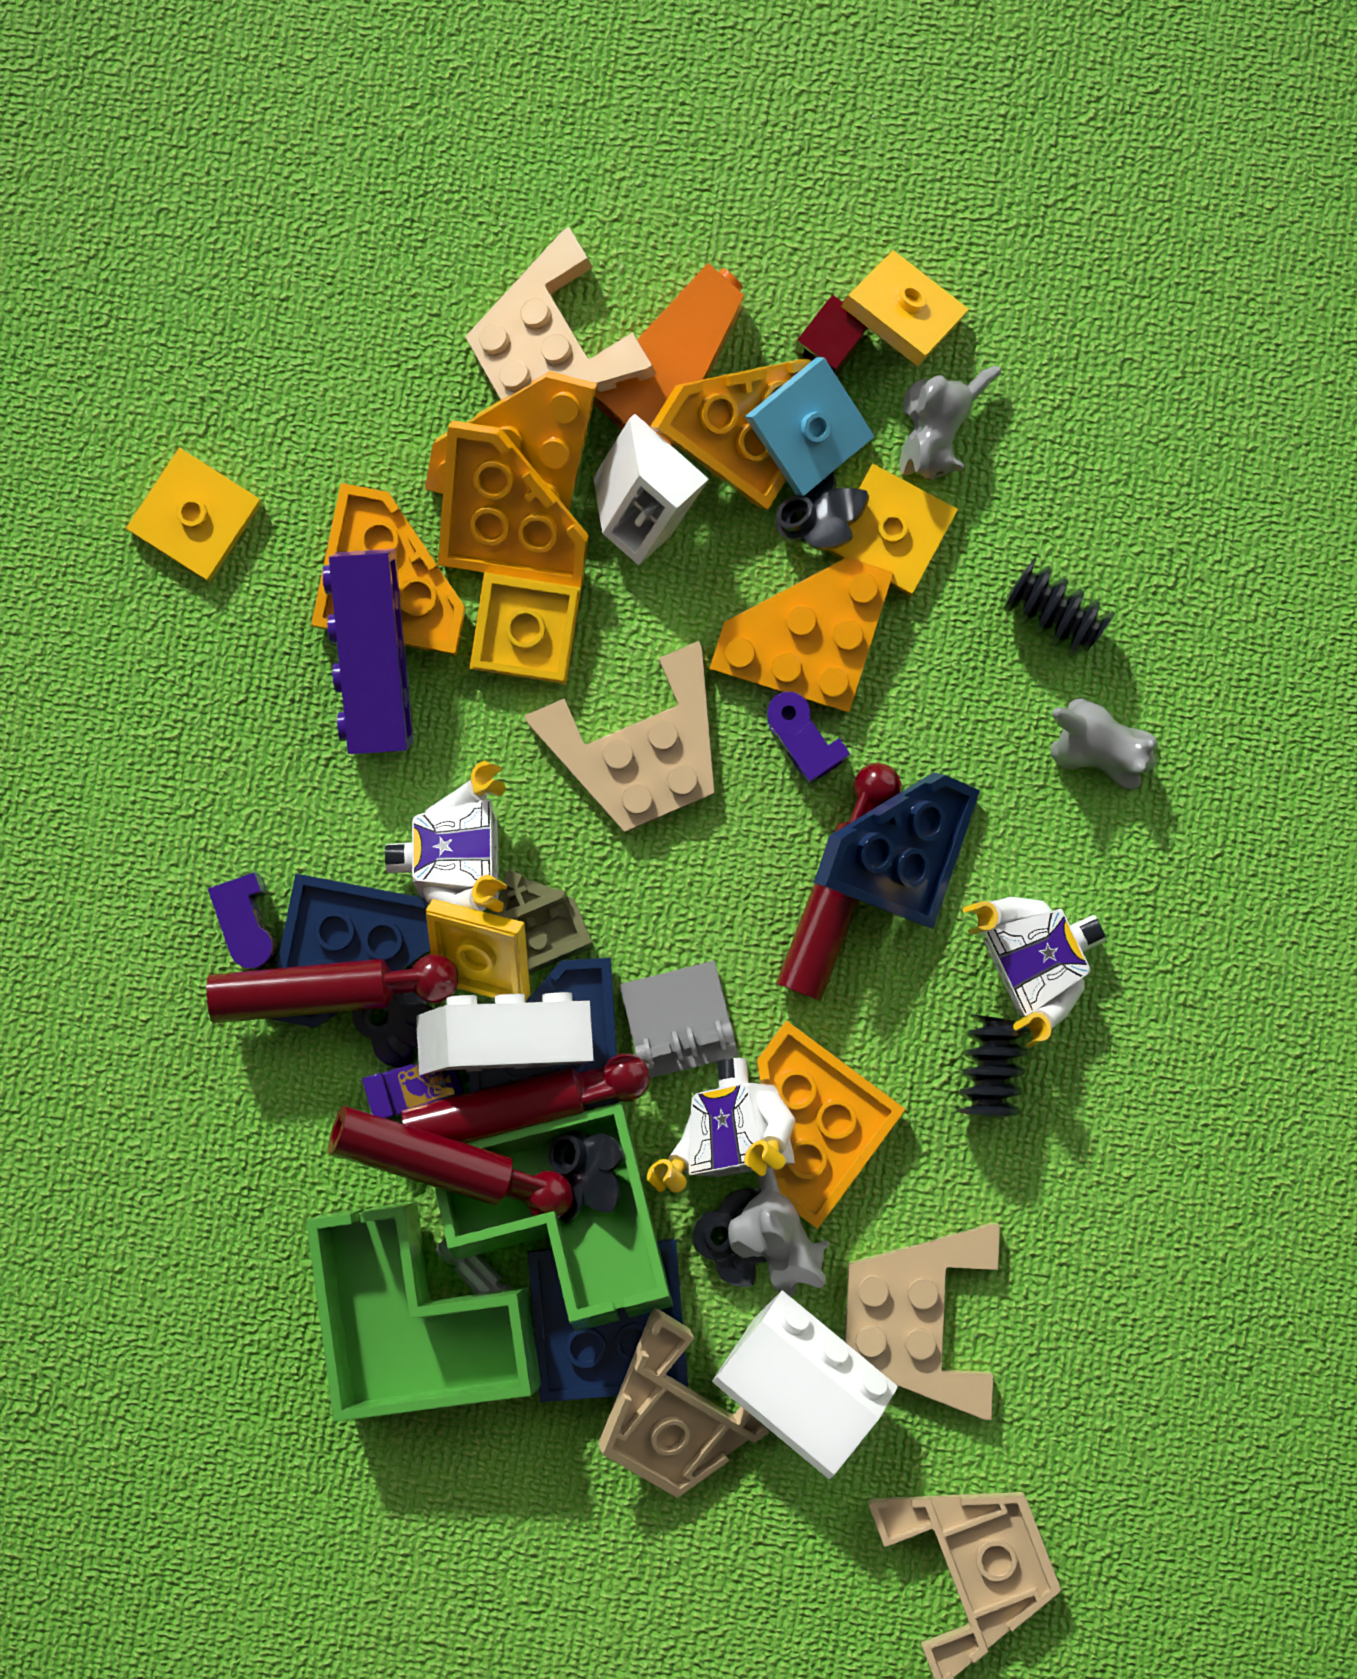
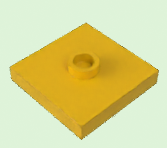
M894 250L847 296L841 306L917 366L945 339L969 310Z
M179 447L126 529L210 583L263 502Z
M872 463L859 489L866 490L869 494L867 507L863 515L856 522L848 525L853 534L852 540L841 547L826 551L842 560L851 558L894 572L890 586L911 596L958 509Z
M484 572L469 669L567 684L581 587Z
M433 899L426 909L431 954L446 957L456 966L458 971L457 988L491 998L505 994H525L526 1003L531 994L524 922L478 910H470L463 906Z

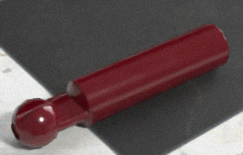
M876 762L860 769L854 780L853 790L857 802L850 820L837 823L834 833L901 792L902 783L893 767ZM814 884L775 984L821 1001L859 901Z
M431 954L421 958L412 969L391 971L384 959L213 974L208 975L206 984L208 1013L212 1024L387 1008L394 994L414 992L424 1001L439 1003L453 995L457 989L458 971L456 966L446 957Z
M618 1054L609 1059L604 1067L578 1073L570 1066L404 1109L401 1111L403 1124L462 1143H469L585 1112L587 1104L611 1098L620 1102H633L642 1097L649 1088L650 1076L647 1065L642 1058L633 1054Z
M343 1106L340 1109L330 1133L327 1149L329 1155L495 1206L506 1197L525 1203L534 1216L554 1211L559 1218L567 1213L573 1202L571 1184L565 1176L555 1171H543L535 1176L513 1169L510 1157L347 1106Z

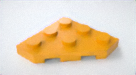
M798 359L676 385L650 427L757 507L768 510L786 482V479L745 416L811 361L808 359Z
M548 371L533 380L527 387L501 399L476 414L473 419L466 423L501 428L570 512L597 383ZM447 432L439 436L432 445L425 483L426 490L443 494Z
M451 421L447 431L438 565L582 587L585 578L589 538L587 532L501 428Z
M341 483L324 565H329V556L337 552L396 548L405 646L457 656L466 607L389 492ZM322 570L311 625L313 628L328 631V615L334 614L332 595H326L324 591Z
M845 558L724 622L710 669L782 692H795L805 699L850 712L894 572L851 558Z
M786 1020L758 1057L757 1066L760 1084L774 1085L778 1090L779 1096L795 1118V1126L790 1135L795 1163L787 1164L779 1170H774L780 1193L787 1196L799 1216L818 1229L906 1109Z

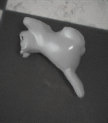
M992 366L982 370L968 386L960 381H948L942 375L935 376L929 380L921 379L912 384L904 396L903 412L913 419L915 428L906 439L900 457L901 475H911L915 471L922 473L925 479L934 480L950 472L962 471L964 469V464L954 456L952 448L953 439L968 415L972 402L1001 374L999 366Z
M1080 698L1070 702L1067 709L1058 707L1052 711L1055 722L1063 728L1059 740L1051 745L1052 758L1065 769H1078L1079 767L1095 766L1105 772L1120 787L1134 790L1141 783V778L1138 774L1149 772L1156 765L1153 751L1157 745L1155 736L1146 731L1116 723L1103 706Z
M767 1168L764 1176L760 1177L757 1174L761 1193L747 1204L741 1215L730 1222L728 1227L730 1246L734 1253L742 1258L763 1256L768 1262L770 1280L779 1292L783 1290L787 1295L793 1296L799 1282L807 1283L817 1288L823 1287L826 1275L821 1270L824 1250L829 1246V1242L826 1240L812 1243L808 1239L801 1225L797 1210L787 1196L780 1193L774 1170Z

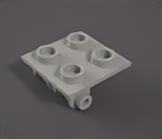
M715 961L619 984L635 1045L636 1056L642 1058L646 1063L650 1078L738 1056Z

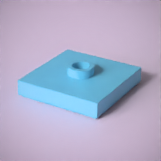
M816 357L745 416L794 493L801 496L807 494L875 437L824 357Z

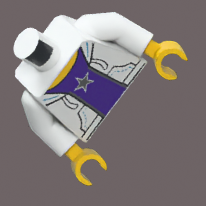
M486 761L478 763L472 770L471 780L426 809L425 813L413 817L412 842L385 845L387 873L412 872L413 882L419 895L425 898L429 904L433 899L463 906L470 910L483 911L488 908L493 912H501L504 908V903L499 900V890L507 889V885L498 880V819L491 799H485L488 794L501 796L505 793V783L492 780L495 774L502 771V767Z
M1007 897L992 902L981 901L963 907V913L973 911L978 917V926L969 929V934L980 933L1018 1015L1026 1016L1015 1022L1013 1028L1016 1031L1027 1026L1031 1030L1033 1037L1032 1041L1026 1044L1027 1048L1047 1040L1051 1030L1069 1015L1085 989L1083 977L1090 973L1091 970L1083 952L1106 942L1105 933L1095 915H1092L1069 925L1062 909L1052 911L1049 905L1042 900Z
M729 1058L717 1061L719 1088L696 1093L692 1098L691 1114L682 1139L668 1160L662 1159L655 1162L647 1173L648 1181L658 1192H663L666 1187L671 1192L683 1191L687 1181L682 1173L689 1172V1175L724 1177L754 1171L762 1177L766 1174L767 1168L779 1170L784 1165L795 1163L790 1142V1135L795 1126V1118L779 1096L778 1090L774 1085L748 1083L747 1062L745 1058Z

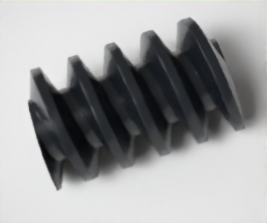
M1035 556L1007 594L1004 611L1009 613L1021 605L1023 610L1019 622L1023 625L1031 619L1038 617L1036 634L1040 636L1053 628L1055 632L1051 645L1057 647L1067 639L1070 640L1071 644L1067 656L1071 659L1082 651L1088 652L1106 629L1115 612L1111 611L1100 619L1097 618L1100 602L1094 600L1085 607H1082L1084 590L1081 588L1066 596L1068 579L1063 577L1051 585L1049 580L1052 568L1049 565L1037 573L1033 572L1036 562Z
M970 1014L971 1018L983 1024L981 1028L967 1031V1036L980 1043V1046L967 1049L964 1052V1056L976 1062L977 1067L962 1070L961 1075L974 1082V1086L960 1089L958 1095L972 1103L971 1106L956 1109V1112L996 1119L1020 1114L1019 1107L1008 1102L1007 1098L1022 1095L1023 1089L1010 1082V1078L1025 1075L1026 1070L1015 1064L1013 1058L1028 1055V1049L1017 1044L1015 1040L1030 1036L1031 1030L1024 1026L1015 1031L1013 1028L1014 1023L1017 1022L1015 1020Z

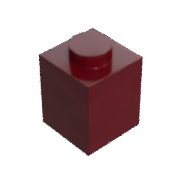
M832 294L797 339L795 352L803 359L813 361L816 357H824L837 376L867 338L870 329L841 307L845 299L841 301Z

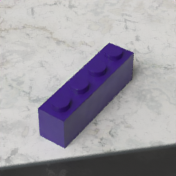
M396 548L337 552L329 556V565L323 566V586L326 595H332L334 614L328 615L327 625L330 643L337 644L339 663L333 664L332 677L335 692L342 693L344 712H339L337 716L340 741H347L348 754L406 751L414 743Z

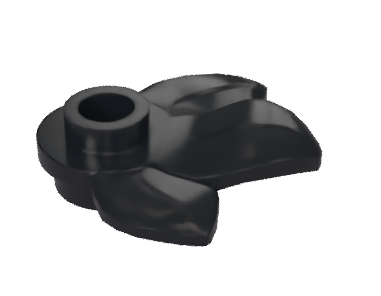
M832 472L804 496H792L779 506L776 513L777 530L782 538L788 542L799 543L806 541L814 549H836L852 540L853 534L848 525L853 524L863 515L869 501V494L866 490L836 488V477L834 472Z
M414 992L394 994L388 1007L384 1008L386 1010V1017L381 1023L375 1024L369 1021V1014L373 1009L352 1011V1020L356 1029L363 1036L371 1039L374 1054L380 1061L386 1065L401 1068L410 1065L413 1054L412 1047H418L416 1016L431 1011L433 1008L426 1005L427 1001L419 998Z
M574 1130L567 1134L559 1135L551 1143L548 1153L550 1166L555 1172L565 1176L573 1189L572 1205L567 1213L559 1217L564 1224L571 1225L585 1205L605 1213L616 1211L621 1197V1186L613 1170L622 1163L625 1154L615 1138L602 1133L590 1137L582 1131Z
M744 1188L728 1193L718 1210L702 1214L695 1221L692 1228L691 1239L695 1250L702 1257L713 1260L719 1277L730 1285L739 1287L753 1286L756 1279L755 1263L767 1262L763 1256L742 1258L734 1253L728 1237V1227L731 1220L741 1215L747 1204L761 1193V1189ZM720 1226L724 1231V1239L720 1244L715 1245L711 1241L710 1235L715 1227Z

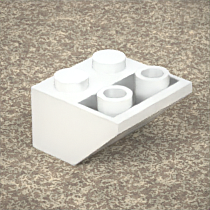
M636 414L629 418L593 477L602 533L636 564L640 565L671 537L709 480Z

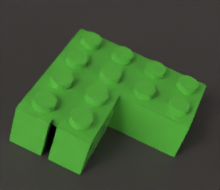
M621 1102L466 1143L510 1157L514 1170L535 1176L543 1171H554L550 1166L548 1153L551 1143L559 1135L567 1134L574 1130L582 1131L590 1137L600 1133L615 1138L625 1154L622 1163L613 1170L621 1186L620 1201L616 1211L613 1213L600 1212L585 1205L576 1220L571 1225H566L557 1217L554 1211L534 1216L525 1203L505 1197L495 1206L435 1187L447 1247L457 1260L550 1237L568 1319L576 1332L619 1321L618 1310L625 1309L629 1318L650 1313L655 1307L659 1310L673 1307L627 1116Z
M417 1201L378 1206L365 1211L363 1208L321 1214L306 1220L333 1421L531 1396L541 1387L528 1288L520 1287L431 1300Z

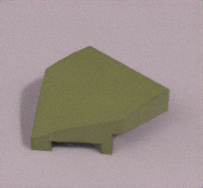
M511 870L507 871L503 883L507 885V889H502L499 895V900L504 903V908L499 913L492 911L491 914L524 922L529 974L594 947L574 898L568 897L565 891L552 889L526 879L521 874Z

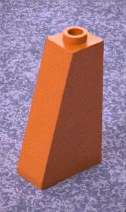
M707 263L637 339L657 375L642 381L638 377L616 382L617 388L599 392L596 388L593 404L621 430H623L629 418L634 414L650 427L676 385L708 379L743 309L744 294L740 292L743 286L739 280L728 270L721 268L718 272ZM660 435L673 448L675 447L673 443H671L669 440Z

